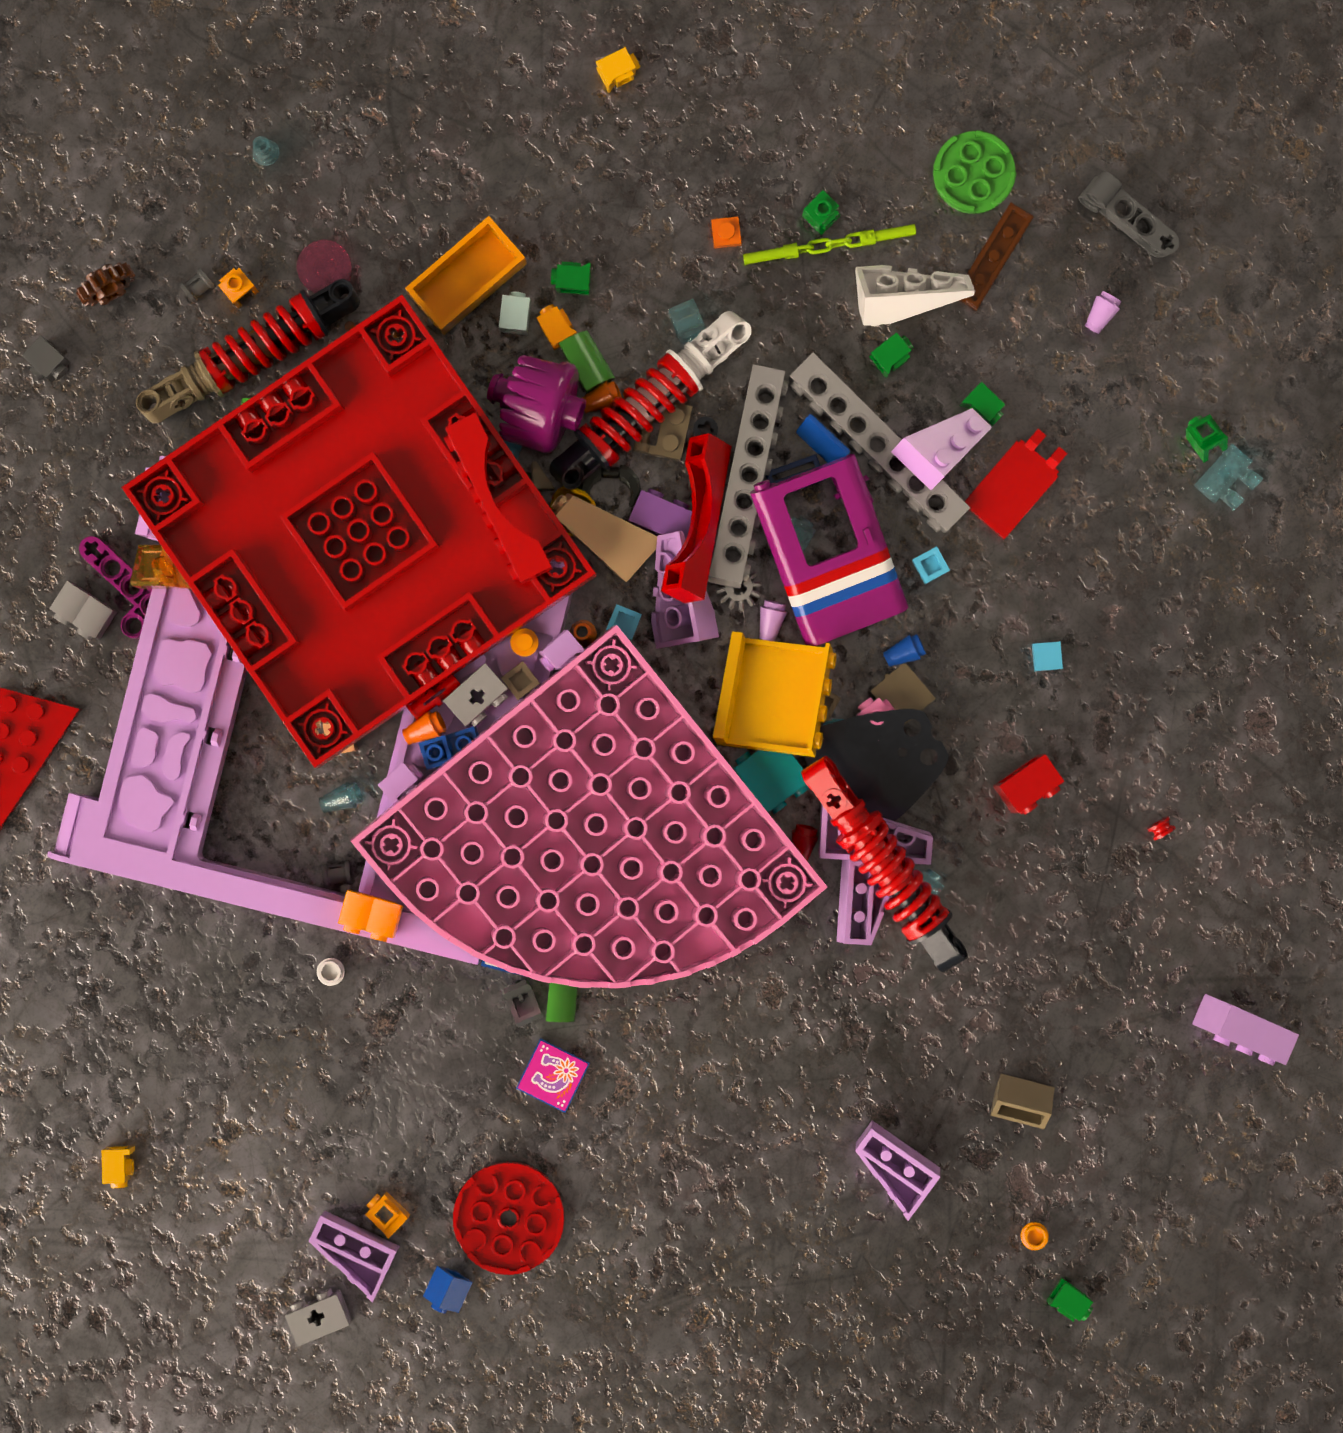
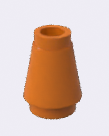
M606 381L581 397L586 399L585 413L602 410L603 407H613V399L615 397L622 398V395L615 381Z
M588 620L576 621L569 631L582 647L589 646L595 641L597 636L595 626ZM580 627H585L588 631L585 637L577 635Z
M428 711L407 728L403 729L402 733L406 742L411 745L440 737L447 729L438 711L433 713Z

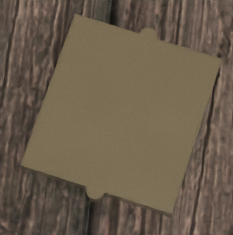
M906 663L901 664L890 675L885 674V679L870 691L876 699L880 698L882 702L887 699L895 710L917 709L922 711L936 699Z

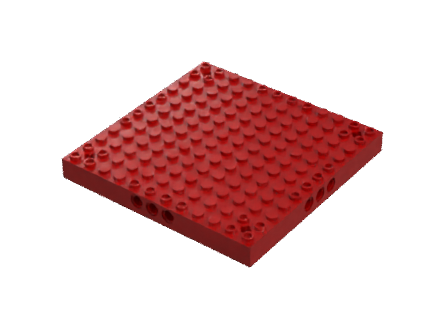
M403 295L388 303L121 487L314 768L323 766L407 708L408 705L423 696L430 688L439 682H443L451 674L454 675L514 632L596 577V573ZM393 332L398 334L404 333L401 335L403 340L399 343L396 340L390 341L393 339L391 334ZM476 412L490 440L487 455V476L489 488L497 507L514 527L541 543L550 564L554 561L558 564L562 562L565 564L562 567L564 571L562 574L558 575L557 572L551 574L548 571L524 584L520 582L519 578L513 580L506 566L511 563L507 553L500 554L494 542L498 535L494 527L488 529L481 515L486 511L481 502L475 503L469 491L473 484L469 476L463 478L456 462L460 461L456 450L450 452L443 438L448 435L445 427ZM162 491L171 493V495L167 496L170 499L167 503L162 500L159 501L162 498L160 495ZM321 722L324 724L330 723L331 728L328 729L330 731L328 735L319 734L318 730L321 728L319 726Z

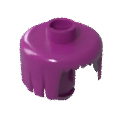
M523 355L518 358L517 362L524 367H514L512 371L513 376L510 375L506 379L503 378V373L493 375L488 387L487 399L492 404L499 402L500 407L503 408L500 410V418L507 422L499 423L501 430L499 434L503 440L542 453H550L559 445L566 429L576 431L583 418L586 399L577 397L579 372L577 367L571 362L565 361L558 364Z

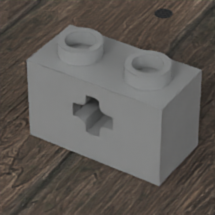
M484 663L445 698L443 702L466 727L470 724L476 727L487 717L484 712L493 705L497 708L508 698L505 693L509 689L489 666ZM474 691L479 693L485 692L482 696L484 700L482 704L478 702L473 704L471 702L474 699L472 695Z
M330 1288L316 1294L317 1299L307 1303L306 1299L290 1305L291 1310L286 1313L285 1318L297 1347L350 1325L352 1318L340 1289L332 1292ZM315 1310L317 1313L323 1312L324 1315L321 1318V1321L318 1317H312V1314L315 1312Z

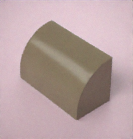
M1000 1074L990 1116L1045 1129L1052 1114L1055 1087Z

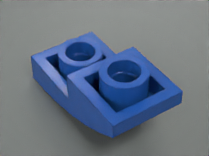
M473 726L419 743L426 770L440 767L479 735L477 728Z

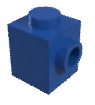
M437 1266L423 1297L432 1303L431 1307L438 1312L445 1314L448 1310L459 1313L473 1282L456 1270Z

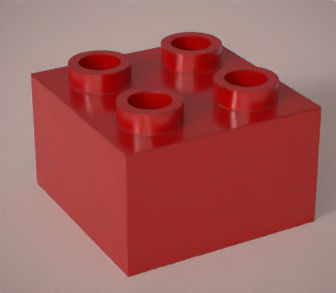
M1039 754L993 785V787L1011 813H1020L1021 815L1024 813L1026 815L1038 806L1037 800L1042 797L1043 799L1046 797L1049 799L1061 790L1059 785L1065 781L1047 755Z

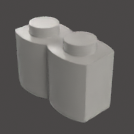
M66 581L49 608L55 612L53 618L66 626L72 623L78 627L76 632L88 640H91L92 637L101 639L118 612L70 581Z

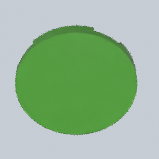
M980 130L964 132L951 137L939 150L933 167L934 184L940 197L952 208L968 214L985 213L998 207L1010 194L1016 178L1015 163L1009 147L997 136Z

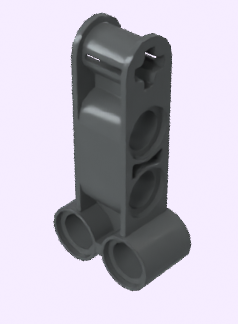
M1102 171L1099 176L1095 175L1078 197L1079 201L1086 208L1095 213L1099 211L1156 258L1166 257L1178 249L1179 238L1177 234L1121 188V182L1115 176L1106 171ZM1117 203H1122L1126 207L1125 216H1121L1117 212ZM1139 220L1146 223V233L1139 231L1137 226ZM1162 239H1165L1166 241L1164 244V246L1166 247L1165 249L1161 248Z

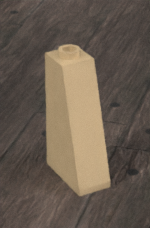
M568 492L565 496L563 494L560 495L551 505L552 511L560 523L625 582L633 576L656 550V535Z

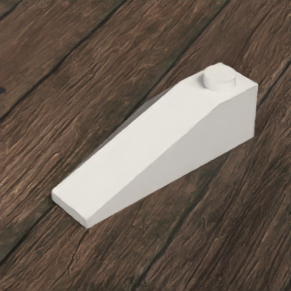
M886 265L856 267L858 307L863 325L879 326L881 324H891L973 296L975 290L970 276L939 271L932 273V275L917 273L918 269L908 268V272L892 271V266Z

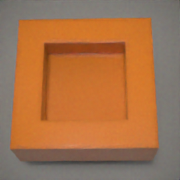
M739 217L711 219L714 249L741 246Z

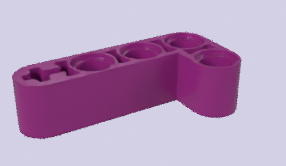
M93 536L86 537L79 546L81 556L134 605L123 617L120 626L124 635L139 640L153 586L105 541ZM91 545L97 546L96 549L106 557L101 559L99 556L92 554ZM118 561L120 571L117 575L111 576L109 566L111 563ZM138 580L141 586L137 594L131 595L129 585L132 581ZM139 619L142 624L141 630L133 634L130 631V624L133 620Z

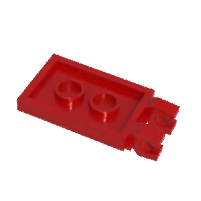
M1037 429L1026 443L1022 439L1020 442L1016 441L964 501L970 507L969 511L1003 540L1059 477L1057 475L1059 471L1056 469V466L1068 454L1061 447H1058L1047 460L1039 455L1035 449L1047 436L1040 429Z

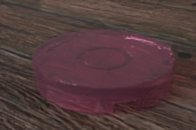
M319 240L310 243L302 250L298 257L297 272L299 279L306 289L315 294L336 280L345 279L349 281L352 274V263L350 256L341 245L330 240Z

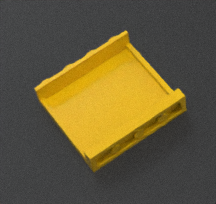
M732 631L713 732V739L716 744L815 757L816 749H821L823 733L820 732L821 722L825 723L827 718V706H824L825 697L830 696L832 689V679H829L830 669H835L837 655L833 653L831 644L826 643L825 647L750 639L745 638L742 632Z

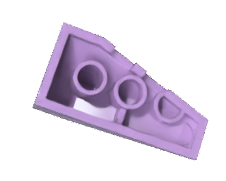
M683 531L657 536L655 569L658 572L657 587L653 588L656 606L655 612H652L651 616L656 649L719 637L715 612L707 591L704 600L690 603H682L661 591L666 565L675 558L685 542Z

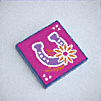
M540 1038L516 1089L566 1113L590 1062Z

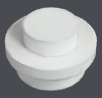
M335 958L323 960L317 968L318 979L328 986L340 983L345 975L343 964Z

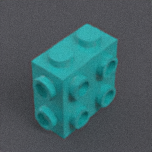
M758 750L751 755L747 751L735 760L737 766L733 768L767 812L777 813L787 805L784 800L792 794L797 798L809 789L802 778L801 771L803 768L793 754Z

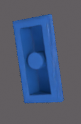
M812 414L807 416L796 431L797 435L827 463L845 457L850 453V449Z

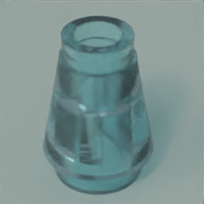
M259 136L253 141L252 156L258 164L268 166L275 163L278 159L279 147L273 140Z
M346 782L319 798V804L324 813L357 808V804L362 803V794L355 782Z

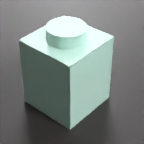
M509 292V295H502L499 320L500 332L528 335L531 300L526 297L525 293Z

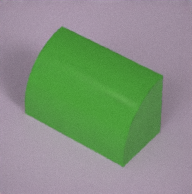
M588 330L574 334L559 343L567 361L577 367L579 381L586 393H589L606 381L610 382L616 379Z
M549 983L546 1021L575 1022L578 987Z

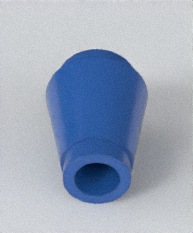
M909 634L883 652L889 667L920 660L921 656L926 654V651L918 634L913 636Z

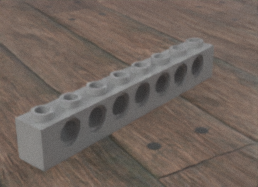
M814 353L789 376V381L791 382L789 387L799 397L804 395L811 402L809 407L818 416L822 414L831 421L828 424L829 427L839 436L843 433L850 440L848 443L850 448L858 455L863 453L870 460L868 465L877 474L882 472L889 479L887 484L896 493L902 492L909 498L907 504L917 513L922 511L929 518L926 522L934 531L938 533L941 530L945 534L970 509L943 480L932 490L924 483L922 490H912L909 486V480L916 476L905 465L904 469L899 472L893 471L889 465V461L892 458H897L891 451L902 439ZM814 381H821L825 384L826 391L816 394L812 391L811 384ZM835 400L842 401L845 405V411L842 413L833 412L830 403ZM855 419L861 420L865 425V430L860 433L854 432L850 427V422ZM872 439H880L884 443V450L881 452L873 451L870 448V441ZM936 496L942 500L943 507L941 510H933L929 506V499Z
M754 364L752 366L708 578L710 583L740 589L742 581L748 582L751 565H746L747 555H753L756 539L751 538L753 528L759 529L760 524L750 492L754 490L756 483L763 481L764 475H770L773 459H768L769 448L775 450L778 433L773 432L775 422H781L783 407L778 406L780 396L786 397L789 381L784 380L785 371ZM766 393L773 398V401L763 403L759 400L758 396ZM761 419L768 426L765 429H757L753 422ZM755 445L761 448L762 453L758 456H753L747 449ZM752 472L756 475L757 479L754 482H747L742 478V474ZM740 498H746L751 502V506L743 509L737 505L736 501ZM740 524L746 529V532L743 535H735L731 531V527ZM729 551H736L741 558L737 562H730L725 554Z

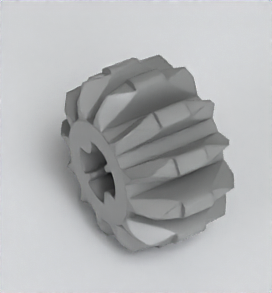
M753 572L749 576L748 582L742 581L743 588L746 589L744 594L742 591L740 595L734 594V588L729 586L715 589L716 594H726L719 602L723 604L728 599L731 600L728 607L729 610H733L735 602L739 603L740 611H744V601L750 607H753L755 604L750 596L760 598L761 596L759 592L752 590L753 588L762 587V582L752 583V580L758 576L757 572Z

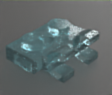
M1231 444L1194 486L1214 504L1221 498L1232 510H1235L1245 499L1229 487L1239 478L1253 490L1263 478L1247 468L1253 461L1234 444Z

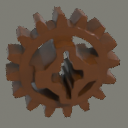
M127 262L123 264L117 263L114 267L112 264H106L102 268L90 272L85 277L87 281L82 282V286L77 288L78 292L76 294L85 307L89 305L95 306L98 302L100 305H106L110 301L123 296L126 293L125 288L131 286L129 283L135 281L134 277L136 275Z

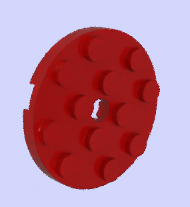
M499 1162L482 1168L464 1184L454 1205L453 1228L457 1242H459L472 1262L482 1269L496 1274H520L538 1266L554 1252L563 1232L564 1207L557 1188L541 1171L519 1162ZM509 1210L514 1212L517 1217L516 1222L513 1225H505L501 1220L503 1212Z

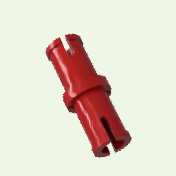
M451 674L449 678L430 688L423 696L408 705L407 708L414 718L418 720L435 706L440 707L443 705L442 701L461 684ZM443 688L445 689V691H443L441 694H439L437 697L431 700L428 704L424 705V702H426L428 699H430Z

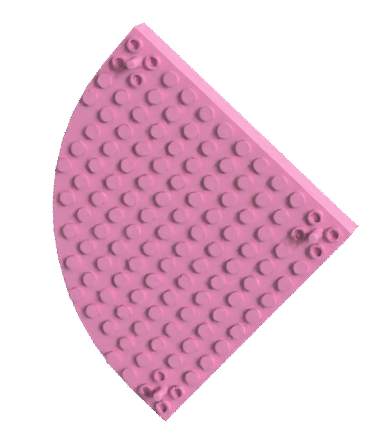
M617 625L608 629L571 662L554 673L350 840L385 884L411 912L451 943L472 956L508 972L542 982L579 988H626L638 985H653L666 980L690 976L705 968L713 967L730 957L738 955L750 946L756 945L786 923L827 888V885Z

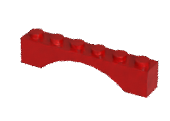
M476 412L445 427L448 435L443 438L450 452L456 450L460 461L456 462L463 478L469 476L473 484L469 491L476 504L482 503L486 512L481 515L488 529L494 527L498 535L494 542L500 554L507 553L511 563L506 566L513 580L519 578L520 582L524 584L552 570L553 568L541 543L514 527L502 515L494 501L487 476V455L490 440Z
M710 433L689 438L685 465L692 491L691 523L682 548L675 558L666 565L661 589L663 593L682 603L705 599L732 448L731 445Z

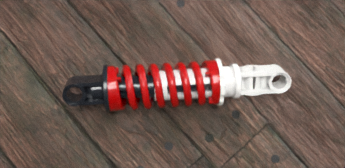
M727 311L721 314L708 328L701 331L694 340L687 342L684 345V349L678 354L670 349L667 350L666 354L658 360L657 369L649 368L645 373L646 379L637 378L635 380V389L631 387L624 389V399L615 397L612 401L613 408H602V418L593 416L590 419L591 428L585 423L574 431L578 440L551 462V475L566 489L571 490L579 487L600 466L606 471L611 470V467L620 460V455L614 448L619 444L625 452H629L632 447L625 439L627 436L630 435L636 442H641L643 437L637 428L640 430L644 428L648 433H651L654 427L650 422L656 419L658 423H663L665 417L662 415V412L667 409L669 413H674L676 407L672 403L675 400H678L681 404L687 402V397L683 393L686 392L692 397L697 392L702 391L701 378L705 374L710 375L719 363L725 361L733 351L749 339L751 335L750 324L736 313Z

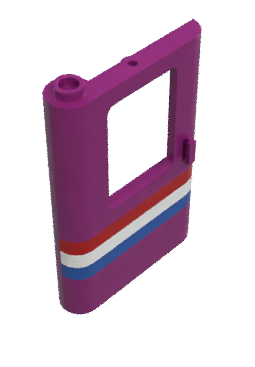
M855 453L778 483H770L769 480H764L754 485V490L750 494L805 645H821L900 614L909 608ZM834 477L858 545L855 549L814 565H808L784 502V496L826 478Z

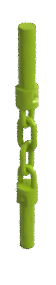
M915 224L877 231L870 229L850 233L845 238L835 240L829 238L815 239L801 246H798L797 243L783 245L780 248L743 254L744 265L781 258H785V260L799 258V254L806 252L810 254L826 253L831 251L832 248L841 246L850 248L876 244L878 241L916 235ZM859 236L860 242L851 244V237ZM826 242L825 246L827 248L814 250V245L812 244Z

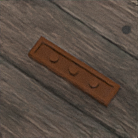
M1012 202L1009 204L966 274L970 276L975 290L974 295L959 300L960 302L977 311L1034 218L1033 215Z

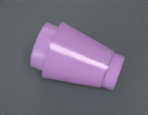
M1102 291L1100 296L1096 295L1085 327L1099 334L1120 310L1118 307L1121 301L1105 291Z
M765 600L764 605L760 606L759 639L767 641L776 640L787 614V611H785L786 604Z

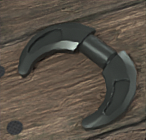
M621 464L620 468L611 467L609 471L600 466L579 487L590 496L593 485L601 481V477H620V481L627 485L630 490L629 507L635 505L641 492L640 481L632 469Z

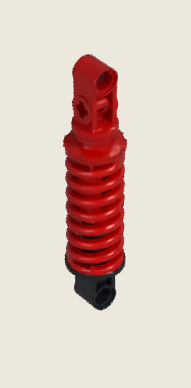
M828 756L822 757L803 769L801 774L804 782L814 792L831 816V824L834 827L837 826L841 832L836 842L842 849H846L848 853L854 850L850 855L852 862L861 859L863 863L859 866L858 871L861 874L871 873V876L867 879V884L869 886L876 884L880 886L875 892L878 898L891 896L884 903L885 909L891 910L899 905L900 909L893 914V920L900 922L906 918L909 919L901 929L909 945L921 942L931 956L935 966L941 972H945L966 960L968 953L965 946L947 924L952 918L953 913L940 903L938 895L931 894L932 886L928 882H922L923 873L919 870H914L915 863L911 858H905V848L896 846L898 843L897 837L894 834H887L889 826L883 819L881 812L876 810L870 813L867 810L864 800L856 797L839 773L835 763Z

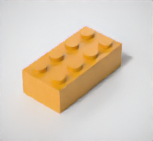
M488 216L405 287V289L440 332L445 335L521 270L527 262L524 255L491 217Z

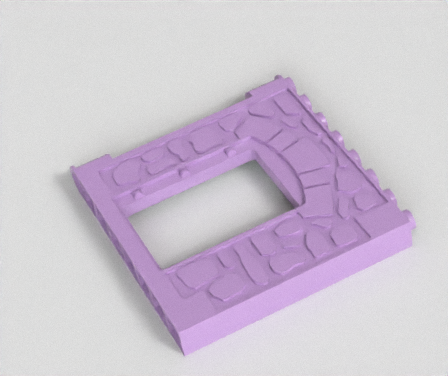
M160 456L159 461L165 458L166 456ZM165 491L160 493L162 498L159 501L162 500L167 503L170 500L167 496L171 495V493H166ZM139 515L135 534L158 541L141 515ZM162 548L100 796L97 798L69 792L54 851H48L47 857L347 932L343 930L344 925L338 923L345 893L208 860L203 856V846L247 669L234 650L232 654L233 661L228 660L231 646ZM556 561L551 563L553 568L550 570L551 574L557 572L560 575L564 572L562 570V567L565 566L563 562L561 564L556 563ZM573 593L522 627L532 630L537 635L539 645L535 653L526 657L517 655L511 648V635L454 674L459 683L462 684L484 663L503 682L501 677L522 661L537 678L540 685L553 675L554 670L549 672L539 660L542 658L539 651L564 630ZM443 688L430 699H428L426 702H424V705L428 704L431 700H433L435 697H437L439 694L445 691V689ZM508 690L505 693L508 698L497 708L492 705L484 712L487 717L476 726L478 734H481L527 695L518 701L512 692ZM474 691L472 693L474 699L471 702L473 704L475 702L482 704L484 702L482 696L485 692L479 693ZM444 702L440 707L435 706L430 710L432 713L438 711L445 722L447 730L442 733V736L473 727L472 724L466 727ZM405 708L387 776L403 762L407 763L408 766L413 763L424 775L416 783L418 785L439 767L426 770L419 747L421 742L411 745L406 742L402 730L415 722L416 719L408 708ZM210 727L215 728L211 737V745L206 744ZM384 792L377 818L394 805ZM193 812L194 814L189 824L190 829L185 828L188 814ZM367 861L365 862L358 892L404 905L395 938H388L387 943L476 965L482 961L439 935L412 913L385 884ZM361 930L360 934L355 935L370 938L371 933Z

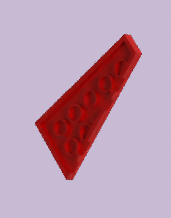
M0 688V831L12 811L18 806L26 790L30 788L52 755V751L60 739L68 731L67 729L74 718L78 716L82 709Z

